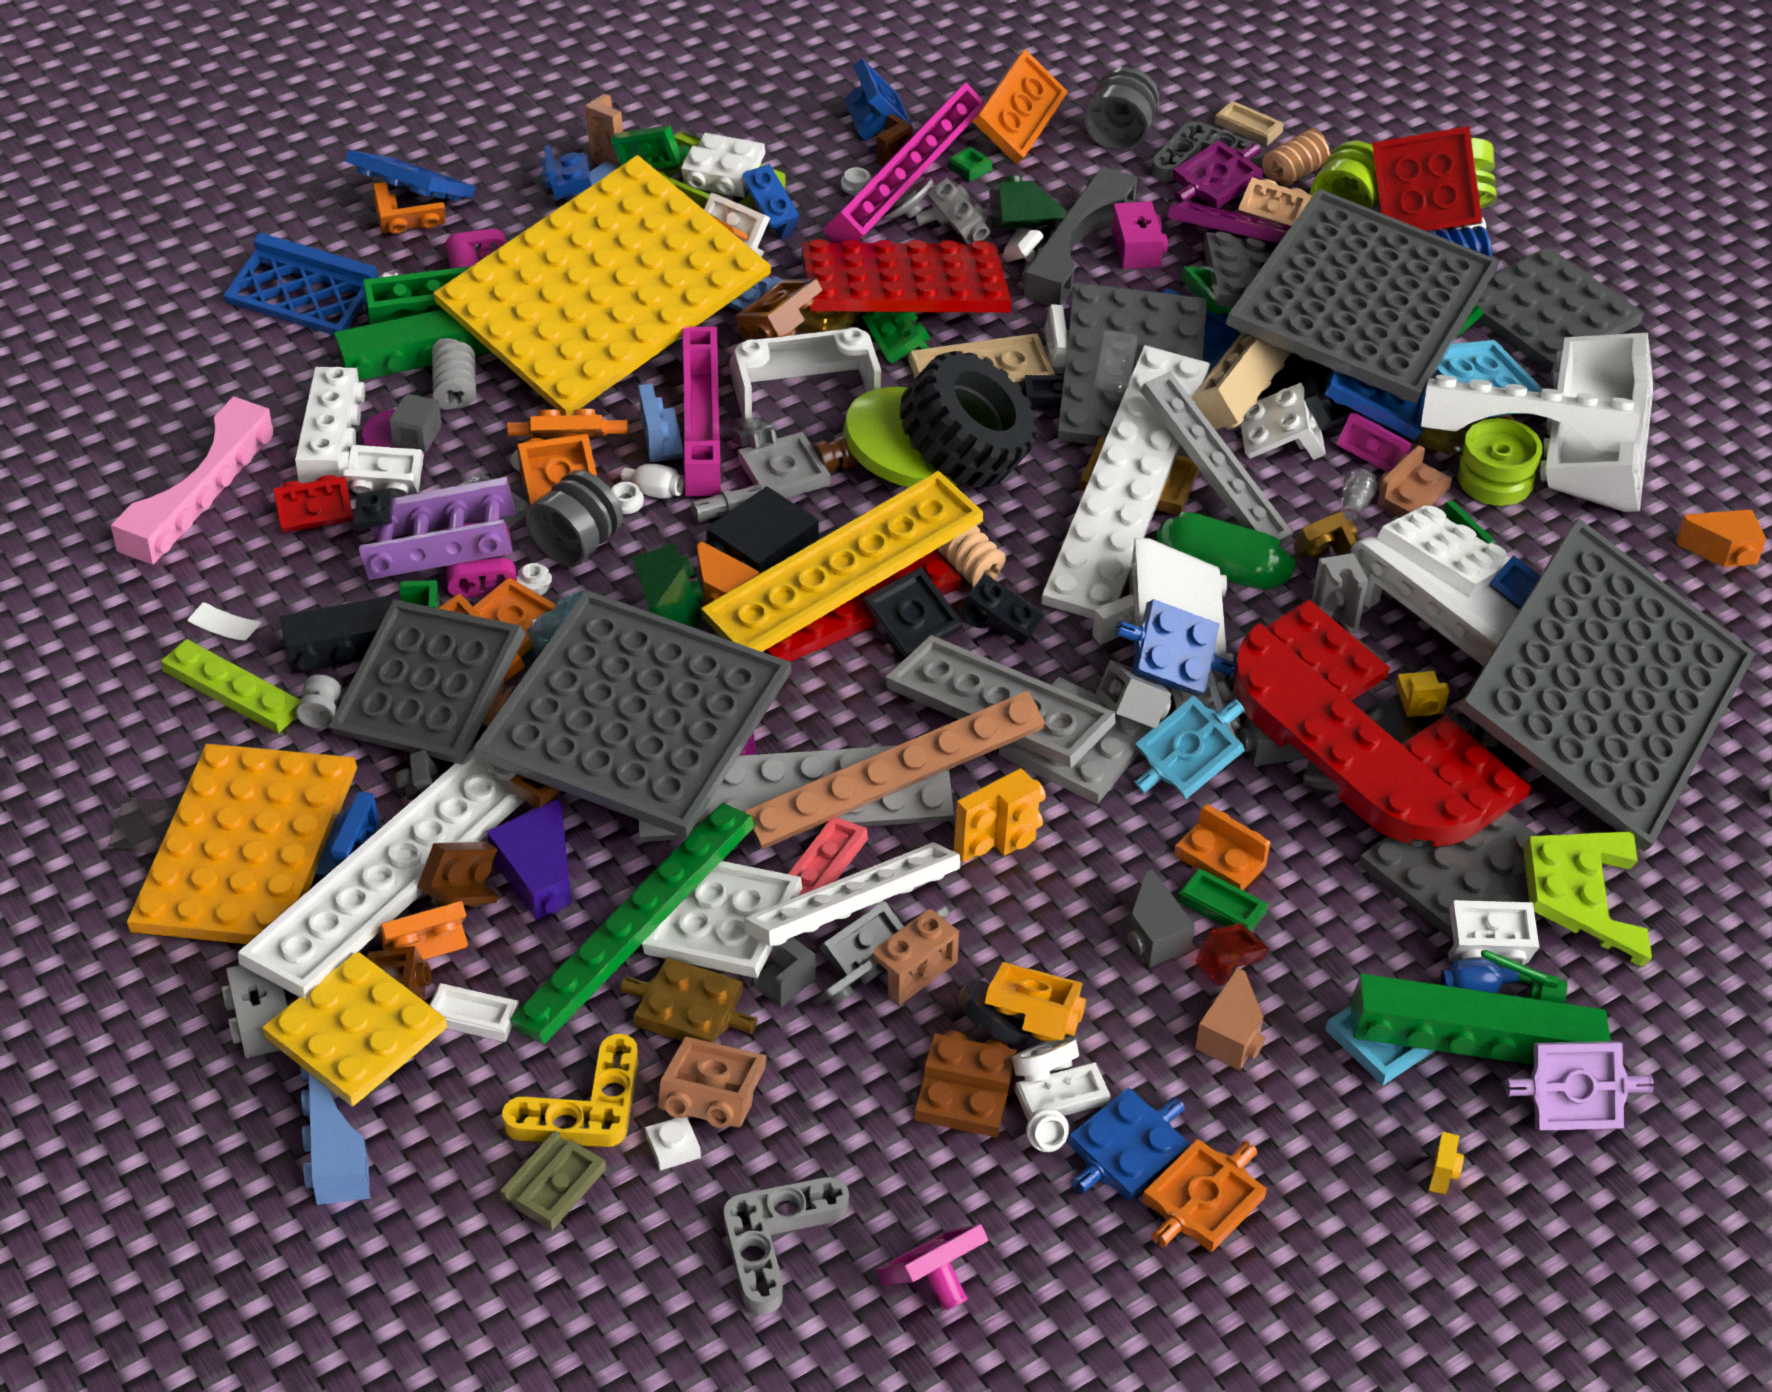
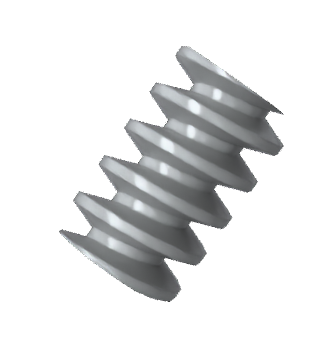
M439 339L432 348L433 399L439 400V407L444 410H454L468 406L474 402L477 396L475 352L471 346L458 342L455 339Z

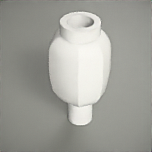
M644 464L637 469L625 467L621 473L622 481L636 484L642 494L650 497L670 499L674 495L680 496L685 488L684 476L678 475L677 470L669 466Z

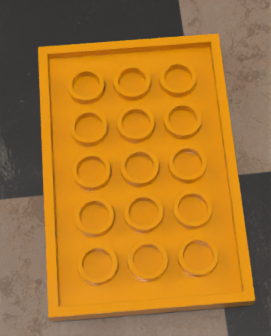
M206 744L127 920L130 932L248 944L309 891L325 845L357 770L355 757Z

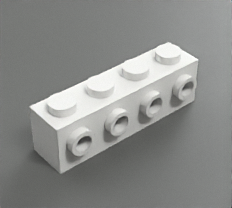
M315 367L295 458L298 480L301 484L314 482L317 478L325 475L342 477L343 469H348L349 449H351V445H356L354 426L360 425L361 413L358 404L364 403L365 385L364 382H359L357 368Z

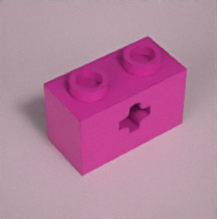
M1152 201L1114 203L1111 230L1123 269L1161 267L1162 254L1167 253V236L1161 233V216L1155 213Z

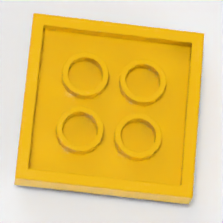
M357 951L329 973L305 999L299 997L264 1025L262 1029L264 1038L353 1107L447 1028L446 1017Z

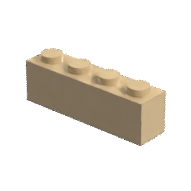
M1241 333L1191 398L1215 430L1223 427L1227 430L1232 429L1243 422L1245 413L1258 402L1257 397L1271 385L1270 380L1277 372L1284 368V362L1292 352L1274 347L1268 342L1252 335Z

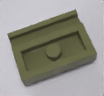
M554 1131L500 1190L501 1200L505 1203L511 1202L517 1206L518 1211L553 1231L605 1172V1160L571 1139L566 1141L560 1137L559 1132Z

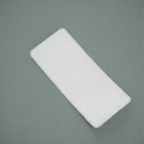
M205 602L188 618V622L207 631L243 641L247 640L261 624V621L229 614Z

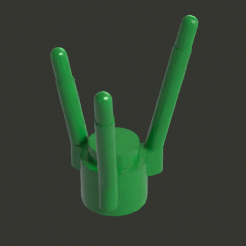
M1488 950L1481 951L1483 958L1518 972V983L1529 986L1528 998L1565 1003L1568 988L1566 980L1544 974Z

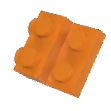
M566 433L559 438L547 440L531 438L524 443L518 444L517 458L529 506L543 494L551 491L554 484L561 481L562 477L573 470H584L597 476L588 434Z

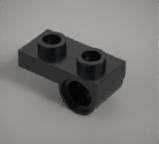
M986 573L983 574L969 593L962 607V615L970 625L985 629L992 623L1021 645L1025 644L1044 617V614Z

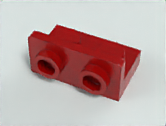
M325 475L317 478L314 482L301 484L299 481H290L283 483L279 488H273L282 533L354 521L345 476Z

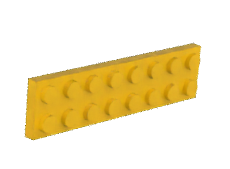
M937 471L701 608L702 617L721 638L763 652L983 522V511L941 472Z

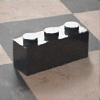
M392 596L279 616L291 674L363 660L393 602Z

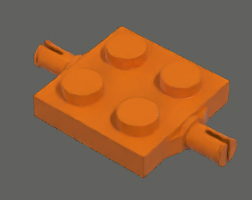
M594 409L574 410V415L561 416L559 410H539L538 416H530L529 422H508L507 430L508 437L529 436V438H533L534 436L535 438L560 437L566 433L588 434V437L607 436V434H628L627 419H603L602 415H596Z
M1197 1139L1144 1191L1142 1202L1166 1220L1156 1231L1152 1232L1151 1237L1156 1244L1160 1241L1159 1246L1165 1248L1179 1232H1182L1212 1253L1265 1198L1267 1188L1249 1176L1244 1168L1257 1155V1150L1253 1144L1249 1147L1250 1142L1243 1141L1228 1156L1213 1150Z

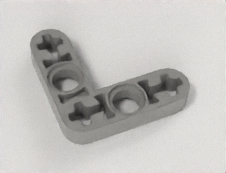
M833 1177L820 1178L739 1194L726 1202L724 1206V1228L742 1300L746 1308L752 1313L758 1315L770 1314L780 1307L783 1300V1283L770 1235L841 1220L849 1209V1190L844 1182ZM831 1195L832 1200L836 1201V1203L828 1205L823 1196ZM806 1198H810L811 1210H806ZM790 1201L795 1203L799 1209L795 1214L784 1216L777 1213L774 1208L780 1202ZM745 1212L746 1216L750 1217V1231L743 1233L742 1221L737 1216V1213ZM749 1246H757L764 1250L765 1256L758 1261H748L741 1256V1252ZM763 1275V1283L766 1291L769 1292V1296L761 1297L759 1291H756V1277Z

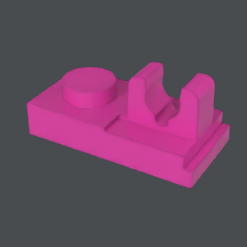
M1357 413L1349 415L1336 445L1389 472L1397 466L1400 458L1405 453L1410 454L1412 451L1410 449V442Z

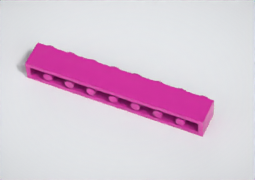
M965 82L925 121L821 231L833 243H842L850 239L860 240L972 122L985 102Z

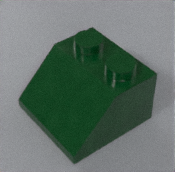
M1022 176L1003 177V181H998L997 185L989 190L992 229L1055 225L1067 217L1064 208L1032 180L1022 181Z
M674 542L633 557L649 611L695 628L702 618L699 601L705 599L698 578L690 580V576L695 574L688 555L680 556Z

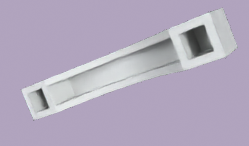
M1437 375L1435 379L1430 378L1427 383L1421 427L1457 431L1472 422L1489 416L1506 413H1527L1548 417L1571 427L1600 451L1619 453L1620 443H1636L1640 420V406L1634 405V401L1629 399L1613 398L1612 402L1600 401L1598 396L1587 393H1579L1577 397L1562 396L1563 392L1555 389H1542L1541 393L1527 391V387L1517 384H1507L1506 388L1492 387L1491 382L1478 379L1471 380L1469 384L1456 382L1457 378L1448 375Z

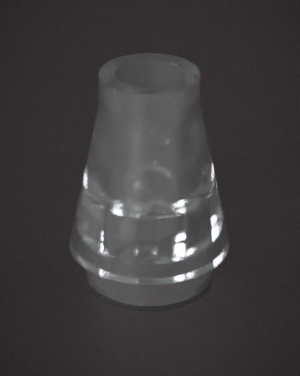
M1352 470L1343 480L1341 511L1346 520L1360 521L1363 512L1378 490L1376 477L1367 470Z

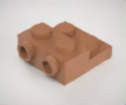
M685 1037L661 1078L658 1109L666 1110L669 1115L675 1118L692 1116L704 1119L717 1128H724L726 1126L740 1128L752 1106L753 1091L765 1070L767 1055Z

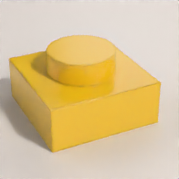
M1442 1131L1435 1155L1429 1191L1446 1195L1450 1179L1459 1180L1464 1160V1154L1456 1153L1459 1135Z

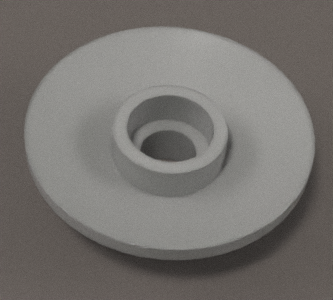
M930 177L925 178L907 189L881 217V220L892 219L903 214L911 218L924 208L921 200L926 196L933 180Z

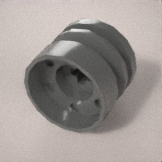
M1125 66L1113 68L1103 74L1085 112L1087 132L1096 143L1106 149L1125 151L1132 150L1143 142L1159 104V92L1154 81L1144 72Z
M573 470L562 477L561 481L554 484L551 491L543 494L528 507L525 520L532 540L545 555L563 566L574 567L585 561L596 551L599 544L607 541L610 535L619 530L623 523V512L615 494L600 478L584 470Z

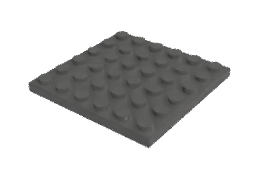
M585 590L473 747L474 758L687 838L791 674V662Z

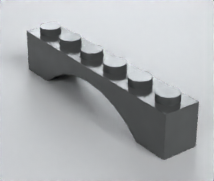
M1102 166L1095 177H1090L1083 194L1079 193L1072 209L1066 211L1067 217L1061 221L1057 229H1052L1048 242L1044 247H1039L1032 264L1025 266L1021 277V282L1025 284L1024 298L1051 306V304H1064L1073 291L1075 264L1071 253L1074 247L1092 231L1112 223L1114 203L1135 202L1137 176Z

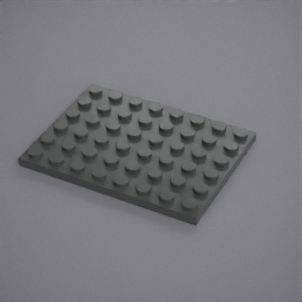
M1318 189L1232 308L1226 325L1237 329L1240 333L1264 340L1274 347L1283 348L1298 354L1305 360L1315 361L1331 368L1337 373L1346 374L1363 381L1368 386L1380 388L1402 400H1409L1417 404L1427 387L1428 380L1432 379L1495 274L1500 261Z
M1578 518L1569 528L1457 708L1617 832L1633 833L1635 845L1645 852L1657 839L1756 653Z

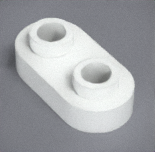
M1065 1037L1063 1041L1058 1039L1055 1041H1045L1014 1055L1012 1061L1015 1075L1024 1076L1026 1082H1034L1049 1078V1071L1071 1067L1073 1065L1072 1060L1079 1056L1076 1038Z

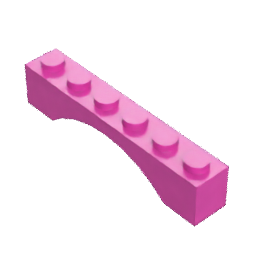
M717 326L684 327L685 496L719 495L721 491Z

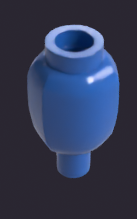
M1466 959L1455 961L1450 965L1449 969L1441 970L1440 980L1441 985L1497 993L1502 984L1517 983L1518 972L1506 967L1500 968L1494 962L1487 959Z

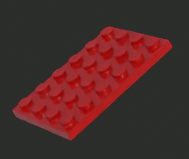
M822 239L802 242L801 255L805 279H817L823 289L813 297L814 302L810 305V311L1011 313L1012 300L995 244H990L986 241L958 244L950 240L942 241L940 244L925 243L920 240H912L908 243H893L889 240L861 243L858 240L852 239L845 240L842 243H829Z

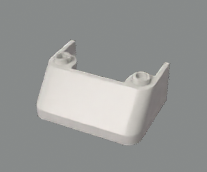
M859 328L758 340L751 339L740 343L730 358V376L742 419L752 418L751 382L859 369L866 392L881 388V368L871 338L867 332Z

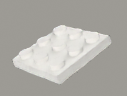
M1424 505L1384 525L1376 538L1468 597L1488 586L1510 559V557L1506 556L1507 552L1503 548L1482 541L1476 537L1477 534L1474 530L1465 525L1453 523L1446 518V514L1442 510L1434 506Z
M721 861L642 943L644 953L650 956L664 959L668 957L687 964L758 978L773 946L766 945L745 933L744 918L799 896L803 888L801 877Z

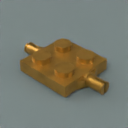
M666 958L657 976L648 983L626 975L621 984V993L642 998L640 1005L634 1013V1026L682 1042L685 1037H691L715 1043L718 1037L729 1027L752 1035L757 1026V1017L735 1011V1006L743 993V981L672 958Z

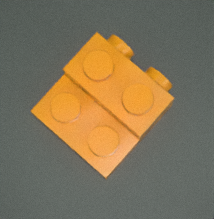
M1020 768L957 801L954 852L960 855L962 863L975 856L986 854L994 846L1005 856L1017 849L1027 847L1036 839V829L1043 825L1042 816L1038 811L1039 803L1046 798L1045 791L1040 782L1032 779Z
M1002 962L988 987L985 1004L995 1006V1009L1003 1014H1025L1022 1030L1032 1032V1035L1037 1039L1043 1041H1055L1058 1039L1063 1041L1065 1035L1075 1036L1078 1022L1080 1023L1083 1017L1086 998L1080 997L1083 984L1081 982Z

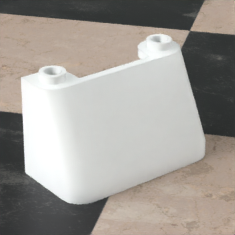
M1135 538L1129 576V595L1132 594L1134 596L1135 626H1139L1142 622L1147 602L1152 599L1161 601L1219 623L1215 644L1216 656L1233 661V654L1226 653L1222 597L1226 596V575H1220V568L1155 540ZM1214 671L1219 681L1225 679L1226 675ZM1161 684V685H1163L1166 689H1171L1170 686Z

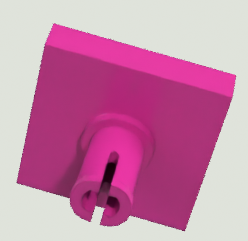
M981 1224L949 1229L875 1270L883 1286L914 1282L926 1275L942 1310H948L968 1299L950 1262L989 1240Z

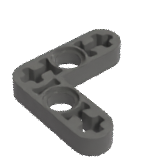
M1188 122L1154 156L1152 176L1163 182L1174 181L1173 169L1218 140L1237 150H1243L1253 142L1201 122ZM1259 145L1261 153L1250 160L1256 166L1262 168L1265 149Z

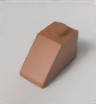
M1237 968L1199 1024L1195 1046L1196 1050L1239 1071L1249 1057L1252 1059L1257 1057L1265 1040V1036L1260 1034L1263 1015L1245 971Z

